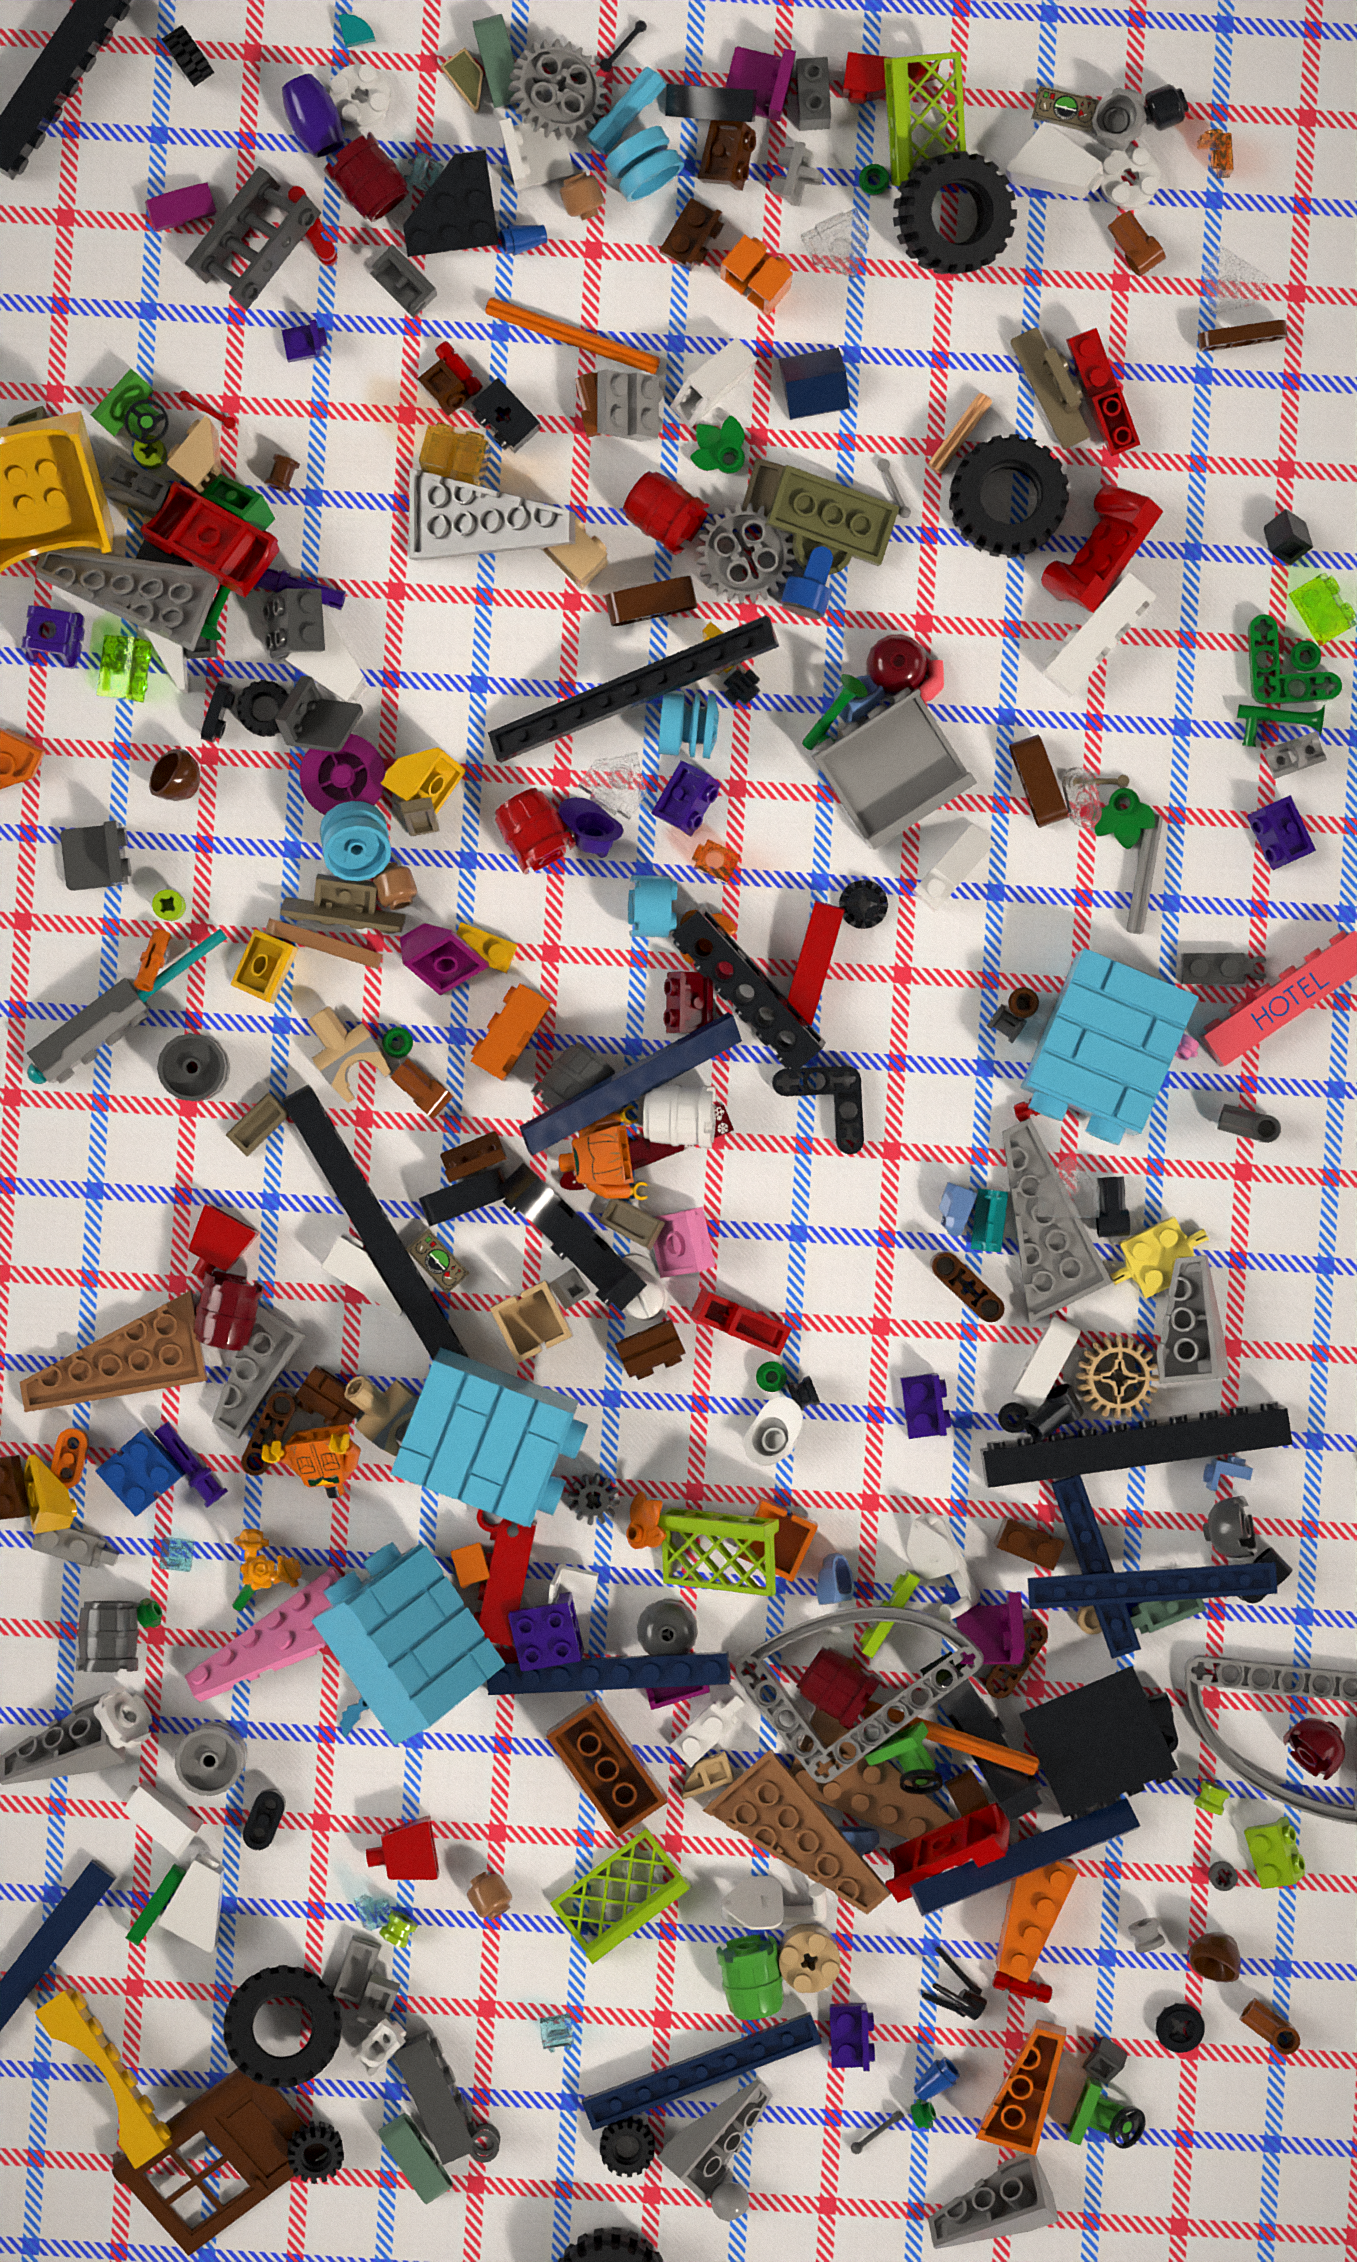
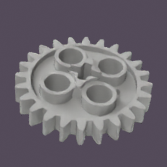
M547 39L541 43L540 47L533 43L529 51L525 49L522 52L520 58L513 65L515 69L509 75V78L513 81L509 85L508 90L516 92L510 101L520 104L515 111L516 114L525 113L527 116L523 123L527 124L533 121L535 123L533 132L536 133L540 128H543L545 138H548L551 132H555L557 140H560L564 133H566L569 140H572L576 132L582 136L587 131V128L590 130L593 128L596 121L602 116L601 110L607 103L602 98L608 91L605 88L599 87L606 79L605 77L596 76L600 66L591 67L589 63L592 60V56L583 58L581 56L582 47L578 48L576 52L572 51L570 41L564 48L561 47L559 39H556L552 46H550ZM542 67L549 69L552 75L545 73ZM571 77L576 78L579 81L580 85L574 83L571 80ZM536 95L542 96L546 103L539 101ZM565 105L570 106L573 109L574 113L568 111L565 108Z
M752 503L748 504L746 511H742L740 505L736 504L735 513H731L725 507L723 509V519L716 514L713 515L712 518L715 526L708 523L704 525L709 535H699L698 539L705 543V546L696 547V552L703 554L704 557L699 558L696 564L706 566L700 572V576L711 577L707 583L708 588L715 584L719 586L716 592L717 596L724 591L728 592V602L732 600L734 595L738 596V601L741 605L744 602L745 596H749L752 604H755L758 594L764 600H767L768 589L775 594L778 593L779 590L776 582L786 584L787 580L782 573H792L793 571L786 564V562L795 560L794 555L787 553V551L792 549L793 543H786L785 541L791 534L765 525L767 517L764 516V506H761L757 513L753 512ZM751 526L757 527L761 531V538L756 541L747 539L745 529ZM733 529L738 530L745 550H752L753 553L750 556V561L759 575L758 579L753 578L747 559L745 557L739 558L741 546L732 532ZM722 539L731 541L734 547L733 551L728 554L721 553L717 548L718 541ZM763 554L770 555L774 560V566L769 569L760 567L758 557ZM734 567H741L745 570L747 577L741 582L734 581L730 577V570Z

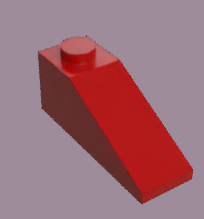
M848 52L842 98H848V101L851 103L864 104L866 101H874L886 97L884 58L889 57ZM919 62L907 63L908 77L917 84L927 70ZM926 62L929 66L933 64V62ZM939 65L934 70L937 73L939 71ZM930 75L924 83L932 81L936 78Z

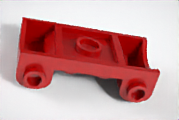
M176 481L171 485L169 495L157 515L140 528L146 541L168 554H171V552L177 554L218 578L221 585L244 598L256 585L280 551L277 544L278 540L271 533L257 529L202 497L195 489L185 487Z
M1105 485L1096 494L1093 503L1094 509L1102 517V520L1095 526L1082 549L1077 552L1071 565L1058 560L1053 561L1045 568L1041 578L1043 587L1057 600H1070L1092 613L1098 608L1164 512L1151 498L1113 485Z
M995 1802L891 1848L890 1854L894 1865V1878L886 1880L885 1885L899 1903L913 1897L909 1890L911 1885L928 1877L938 1875L953 1866H962L971 1858L979 1868L1006 1856L1010 1833L1008 1818L998 1803Z

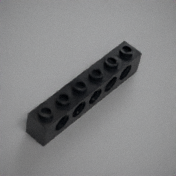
M704 906L674 931L672 936L675 939L673 942L677 949L684 955L688 953L695 961L694 966L697 971L705 978L709 976L716 984V992L724 1000L729 999L736 1006L735 1012L745 1023L750 1022L755 1027L759 1040L764 1045L768 1046L770 1044L778 1053L776 1055L777 1059L785 1068L789 1069L791 1067L796 1072L823 1049L826 1044L823 1038ZM699 939H708L713 945V950L711 952L701 950L698 944ZM722 961L729 962L733 967V974L726 975L722 973L719 969V963ZM747 984L751 986L754 990V996L750 998L743 996L739 989L740 985ZM763 1007L770 1008L775 1014V1019H764L760 1014V1009ZM781 1031H791L795 1036V1042L787 1043L783 1041L780 1035Z

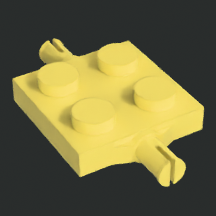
M1172 1216L1118 1242L1125 1256L1126 1267L1112 1274L1110 1273V1277L1113 1279L1112 1281L1115 1286L1132 1278L1138 1284L1144 1298L1151 1297L1170 1287L1176 1258L1194 1256L1193 1247L1208 1241L1209 1238L1204 1229L1187 1237L1182 1232L1176 1218Z

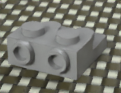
M608 369L598 371L597 433L640 442L658 439L663 427V421L659 417V402L663 396V390L659 386V377L638 372L626 374Z

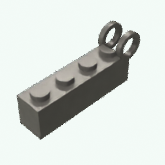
M429 2030L405 2040L406 2042L394 2053V2057L442 2165L467 2154H470L478 2162L486 2163L492 2161L499 2151L500 2133L492 2124L482 2123L476 2125L475 2121L469 2122L465 2113L468 2110L466 2100L462 2093L457 2094L453 2086L456 2079L450 2065L445 2066L440 2055L443 2054V2049L438 2038H432ZM479 2137H488L493 2141L494 2145L489 2149H482L477 2146L475 2140Z

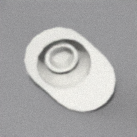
M626 1256L622 1260L636 1272L647 1286L622 1312L635 1325L644 1327L655 1325L668 1312L669 1298L658 1270L650 1260L644 1256Z
M776 1397L769 1400L761 1409L744 1438L745 1453L752 1462L760 1466H770L786 1458L792 1452L795 1440L803 1426V1414L795 1400L788 1397Z

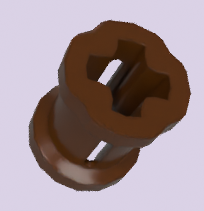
M274 454L273 460L275 462L269 478L265 479L264 484L281 492L290 493L291 487L289 485L294 471L299 469L300 463L289 457Z

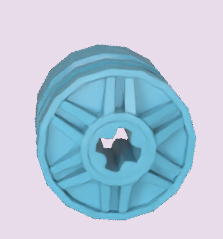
M674 690L663 695L658 754L678 756L682 742L689 744L690 757H695L696 744H704L703 758L710 759L717 740L719 712L716 694H708L707 707H700L701 693L696 692L692 706H686L684 691Z

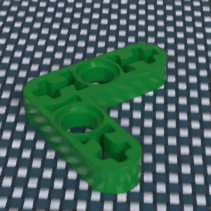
M1261 614L1251 620L1248 625L1251 694L1256 702L1264 705L1322 702L1332 700L1339 695L1342 690V682L1338 675L1332 672L1280 674L1278 627L1275 619L1270 615ZM1260 621H1264V625L1270 627V631L1265 633V643L1271 641L1272 646L1262 645L1255 647V643L1262 641L1261 632L1255 631V627L1260 625ZM1261 651H1267L1272 656V664L1268 668H1262L1256 662V656ZM1273 672L1274 677H1267V685L1270 688L1273 687L1274 692L1270 693L1268 698H1265L1264 693H1259L1258 688L1264 685V676L1257 678V673L1266 674ZM1309 679H1314L1312 685H1320L1325 682V679H1328L1329 684H1334L1335 688L1329 691V695L1326 694L1324 689H1315L1313 691L1314 696H1310L1312 686ZM1292 680H1299L1304 684L1305 690L1302 696L1295 697L1290 694L1288 686Z

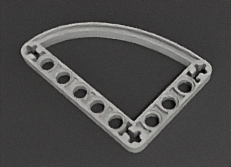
M869 1606L828 1613L779 1633L741 1657L736 1664V1674L810 1776L816 1782L828 1783L978 1671L983 1664L984 1657L982 1651L969 1636L953 1624L937 1616L903 1607ZM870 1621L897 1622L920 1627L944 1638L958 1649L830 1747L826 1746L763 1660L786 1645L808 1635L837 1626ZM964 1651L968 1655L974 1653L976 1656L973 1660L975 1666L972 1667V1665L967 1664L959 1670L964 1674L963 1677H960L957 1668L950 1661L953 1660L954 1664L957 1665L965 1658L963 1655ZM745 1661L749 1664L755 1662L757 1667L754 1671L760 1678L765 1674L767 1679L761 1681L755 1687L752 1683L758 1679L753 1673H745L744 1669L747 1667ZM946 1669L951 1672L953 1676L951 1685L942 1686L938 1683L936 1675L939 1670ZM764 1685H771L776 1689L777 1696L774 1701L768 1702L763 1699L761 1689ZM921 1687L927 1691L929 1696L927 1703L917 1704L913 1700L912 1692L915 1688ZM891 1706H899L903 1709L904 1719L902 1722L895 1723L890 1720L888 1710ZM782 1710H790L794 1714L795 1723L793 1726L787 1727L780 1722L779 1715ZM867 1724H874L879 1728L880 1737L878 1740L871 1741L865 1737L864 1728ZM801 1735H808L812 1738L814 1746L811 1751L805 1752L799 1748L798 1738ZM850 1742L855 1746L856 1755L854 1758L847 1759L841 1755L840 1746L842 1743ZM835 1757L838 1762L829 1768L830 1776L826 1773L819 1774L817 1769L820 1768V1764L818 1762L820 1761L822 1764H825Z
M1194 1655L1187 1660L1184 1667V1687L1187 1704L1193 1720L1205 1741L1233 1772L1251 1786L1292 1808L1317 1817L1357 1825V1775L1353 1808L1322 1802L1273 1782L1243 1762L1220 1738L1209 1720L1200 1685L1357 1702V1693L1347 1695L1343 1691V1685L1346 1680L1352 1678L1357 1680L1356 1672ZM1198 1662H1202L1205 1668L1214 1669L1213 1663H1217L1215 1668L1216 1680H1212L1213 1675L1211 1673L1205 1672L1201 1673L1200 1678H1197L1196 1674L1191 1671L1192 1667H1197ZM1227 1665H1234L1238 1670L1236 1679L1230 1682L1224 1681L1221 1675L1222 1669ZM1259 1668H1263L1268 1672V1680L1262 1685L1254 1684L1252 1681L1253 1672ZM1288 1672L1297 1673L1299 1678L1298 1684L1293 1688H1286L1282 1683L1283 1676ZM1319 1675H1324L1329 1680L1328 1688L1322 1692L1315 1691L1313 1688V1680Z

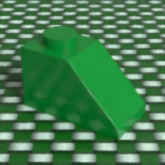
M219 474L201 494L202 497L261 531L266 530L275 520L263 495L222 474Z

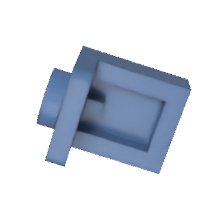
M1228 1455L1227 1461L1212 1457L1211 1464L1207 1463L1205 1466L1203 1481L1207 1482L1206 1488L1217 1491L1220 1474L1251 1480L1253 1468L1245 1465L1246 1459Z

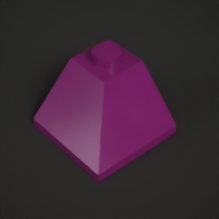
M423 923L400 937L403 964L440 996L489 967V963L450 929Z

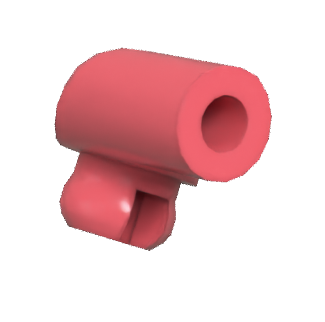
M943 660L928 661L929 678L915 688L920 690L921 693L919 695L925 702L934 699L944 687Z

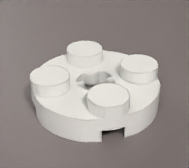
M354 64L347 66L331 80L329 95L333 99L342 122L353 125L355 128L363 129L372 127L383 120L391 103V91L385 76L376 70L373 65ZM358 89L369 93V97L365 96L367 101L361 104L358 99L352 100V94L355 95V91Z
M1129 146L1125 151L1114 150L1103 162L1104 179L1099 188L1103 197L1110 204L1112 202L1114 205L1119 206L1120 209L1136 210L1142 208L1151 201L1159 189L1161 181L1159 164L1150 154L1149 150L1144 147ZM1125 171H1131L1132 174H1136L1138 177L1134 181L1136 184L1130 186L1128 181L1123 182L1121 175L1125 176Z
M114 1687L100 1698L99 1703L94 1706V1714L100 1720L104 1731L108 1735L109 1742L115 1748H121L122 1746L127 1748L137 1747L150 1737L151 1732H149L148 1726L153 1724L150 1710L144 1700L136 1693L131 1696L129 1693L124 1692L128 1689L125 1687Z

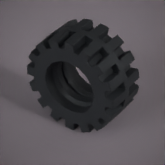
M260 680L259 682L254 681L250 683L251 685L245 687L237 699L238 705H236L239 720L248 731L261 737H272L277 733H281L275 721L277 714L269 721H260L253 715L252 708L256 699L262 696H270L277 702L279 711L289 697V694L282 686L273 681Z

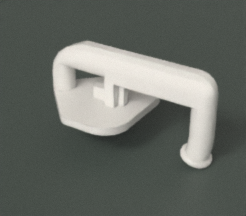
M926 1513L915 1519L911 1525L907 1554L915 1571L924 1579L951 1575L961 1599L951 1605L943 1604L939 1610L940 1618L950 1622L979 1603V1589L949 1525L934 1513Z
M751 1876L745 1878L722 1899L721 1913L728 1923L745 1926L751 1930L774 1929L779 1925L821 1923L827 1917L826 1887L820 1883H814L810 1886L809 1895L813 1898V1905L783 1906L782 1884L778 1879L772 1876Z

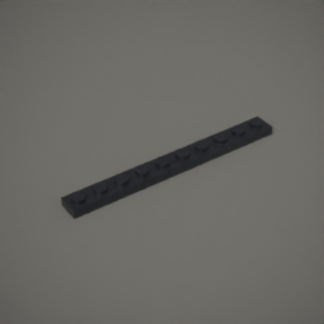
M765 615L488 732L496 760L502 763L779 647L771 619Z

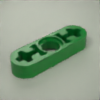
M174 1863L125 1939L139 1946L187 1873L186 1870Z

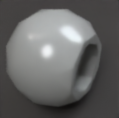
M724 2182L717 2186L712 2193L711 2206L719 2219L729 2222L747 2211L749 2208V2197L741 2184Z

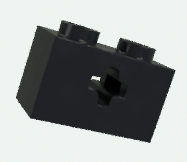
M499 378L471 402L472 408L475 411L472 416L483 428L488 425L496 433L493 439L503 450L510 448L515 454L541 429V424ZM500 412L503 415L510 413V422L508 424L504 420L499 423L498 414Z

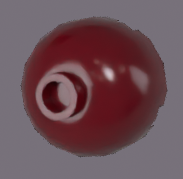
M902 634L888 635L878 640L870 649L866 660V674L870 675L872 682L877 688L882 686L886 692L885 694L889 696H894L907 687L912 691L922 683L927 671V657L922 646L913 638Z
M1307 1718L1298 1722L1283 1736L1284 1745L1286 1746L1290 1743L1291 1747L1295 1750L1290 1752L1292 1758L1304 1770L1315 1777L1321 1773L1325 1775L1323 1780H1328L1344 1761L1345 1745L1341 1737L1342 1733L1333 1722Z

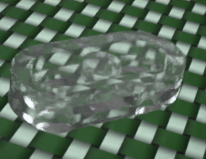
M1073 767L1064 774L1062 779L1070 820L1075 825L1082 828H1091L1099 822L1102 815L1095 779L1089 770ZM1079 777L1081 780L1080 785L1074 788L1073 780ZM1086 806L1087 813L1081 817L1079 811L1082 807Z

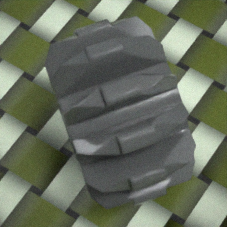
M595 1473L594 1482H590L589 1476L583 1474L584 1486L578 1481H574L572 1484L580 1493H568V1498L578 1500L569 1505L570 1511L581 1509L576 1516V1519L579 1521L585 1514L589 1515L588 1525L593 1524L594 1516L596 1515L600 1524L605 1523L603 1512L611 1517L615 1515V1511L608 1505L618 1506L620 1500L617 1498H609V1496L619 1492L618 1487L607 1490L612 1479L607 1477L601 1484L599 1483L600 1473ZM594 1491L600 1493L599 1501L601 1504L596 1506V1503H594V1506L589 1505V1497L586 1494L591 1492L594 1495Z

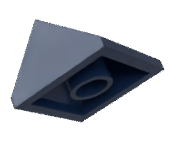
M839 348L779 359L790 420L850 409L846 369Z

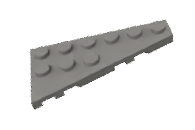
M409 467V559L419 561L575 544L574 512Z
M57 549L41 553L35 567L37 578L191 651L195 649L219 584L218 578L201 568L68 549Z
M1028 1118L1002 1131L1028 1321L1032 1323L1111 1284L1112 1281L1031 1118Z

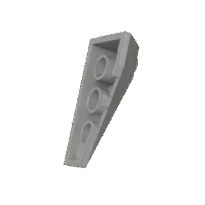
M1208 1256L1176 1258L1169 1289L1170 1297L1167 1312L1162 1323L1164 1327L1156 1352L1159 1383L1229 1377L1226 1344Z

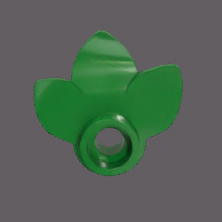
M729 416L724 421L721 430L718 427L707 424L697 425L696 440L700 449L695 451L690 456V459L699 469L704 471L719 469L723 473L733 474L743 467L745 455L741 447L745 434L737 419ZM725 455H734L735 461L732 464H727L723 459Z
M1129 788L1116 790L1110 797L1109 805L1098 811L1095 820L1096 836H1105L1114 832V836L1125 849H1131L1137 843L1141 829L1155 828L1153 810L1150 806L1141 803L1137 793ZM1128 798L1130 806L1127 809H1122L1120 802Z

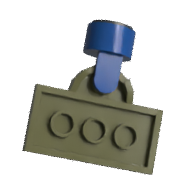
M785 465L765 525L793 535L792 549L794 556L805 571L802 578L788 577L780 601L782 607L789 612L811 619L824 617L832 590L825 586L828 575L840 572L849 564L852 557L880 566L899 511V506L795 467Z

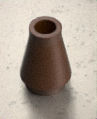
M1018 988L1009 997V1009L1017 1017L1028 1018L1034 1015L1039 1007L1038 996L1030 988ZM1018 998H1023L1026 1001L1025 1008L1020 1009L1017 1007Z

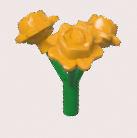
M243 1529L240 1536L234 1538V1544L245 1550L244 1559L246 1563L240 1566V1571L243 1574L242 1582L245 1585L232 1604L235 1610L243 1611L255 1591L261 1588L268 1589L272 1583L277 1584L283 1581L290 1584L292 1588L299 1586L297 1580L303 1573L298 1560L294 1557L277 1556L278 1564L275 1571L274 1561H266L265 1555L257 1556V1551L269 1546V1540L263 1538V1531Z

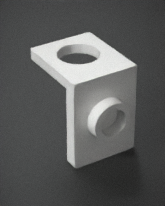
M559 1564L550 1584L548 1604L555 1603L558 1593L572 1592L574 1597L594 1601L599 1573Z

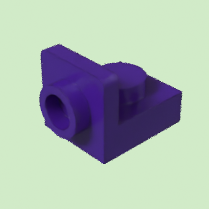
M316 319L310 320V325L281 330L288 363L324 356L323 346H328L325 328H319Z

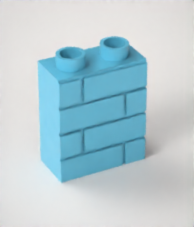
M1082 949L1076 953L1020 1086L1021 1089L1033 1093L1028 1108L1058 1121H1063L1067 1109L1090 1118L1085 1132L1114 1145H1120L1124 1133L1132 1136L1141 1134L1199 996L1091 950Z
M440 1347L433 1360L390 1474L455 1500L458 1499L463 1503L489 1513L492 1512L497 1516L525 1527H531L537 1510L552 1516L554 1515L566 1481L552 1476L551 1473L559 1454L572 1459L576 1458L588 1424L573 1419L579 1400Z
M390 1542L362 1562L371 1576L362 1582L355 1571H352L323 1591L331 1606L311 1620L394 1745L431 1727L506 1665L490 1640L485 1638L484 1631L468 1607H464L463 1600L447 1576L444 1577L442 1574L444 1573L427 1546H423L422 1543L401 1554L395 1544Z

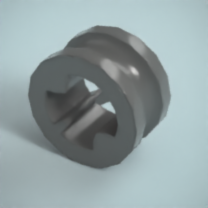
M1226 1861L1215 1862L1208 1871L1210 1882L1220 1891L1231 1890L1238 1881L1236 1870ZM1220 1869H1223L1225 1872L1230 1870L1231 1872L1227 1875L1228 1881L1226 1883H1223L1221 1880L1216 1882L1215 1880L1219 1877L1218 1871Z

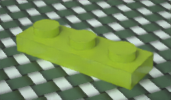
M907 1570L905 1575L899 1574L891 1587V1590L894 1591L888 1602L883 1600L880 1606L904 1608L920 1581L919 1576ZM876 1621L873 1628L868 1626L859 1640L862 1643L860 1647L862 1653L873 1659L894 1622Z

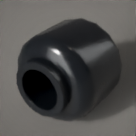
M1167 84L1145 95L1146 125L1152 123L1155 129L1163 131L1184 121L1185 112H1188L1189 108L1181 88L1176 89L1173 85Z

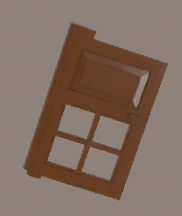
M236 2068L165 2122L172 2136L170 2139L173 2144L137 2169L133 2167L125 2153L121 2155L117 2151L113 2154L114 2168L112 2169V2174L118 2183L126 2184L189 2256L295 2176L293 2169H290L288 2141L292 2139L294 2130L298 2133L300 2132L299 2126L302 2124L306 2128H309V2126L276 2088L258 2084L245 2074L243 2075ZM202 2131L223 2156L197 2175L176 2149ZM311 2144L304 2150V2156L310 2161H315L328 2150L323 2144ZM170 2155L191 2180L165 2199L144 2173ZM228 2161L249 2186L223 2205L202 2180ZM196 2185L216 2207L217 2211L191 2229L170 2204Z

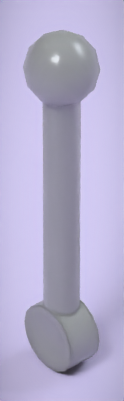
M880 459L877 467L879 471L884 473L900 508L899 515L902 518H908L911 510L905 506L889 471L890 463L887 459Z

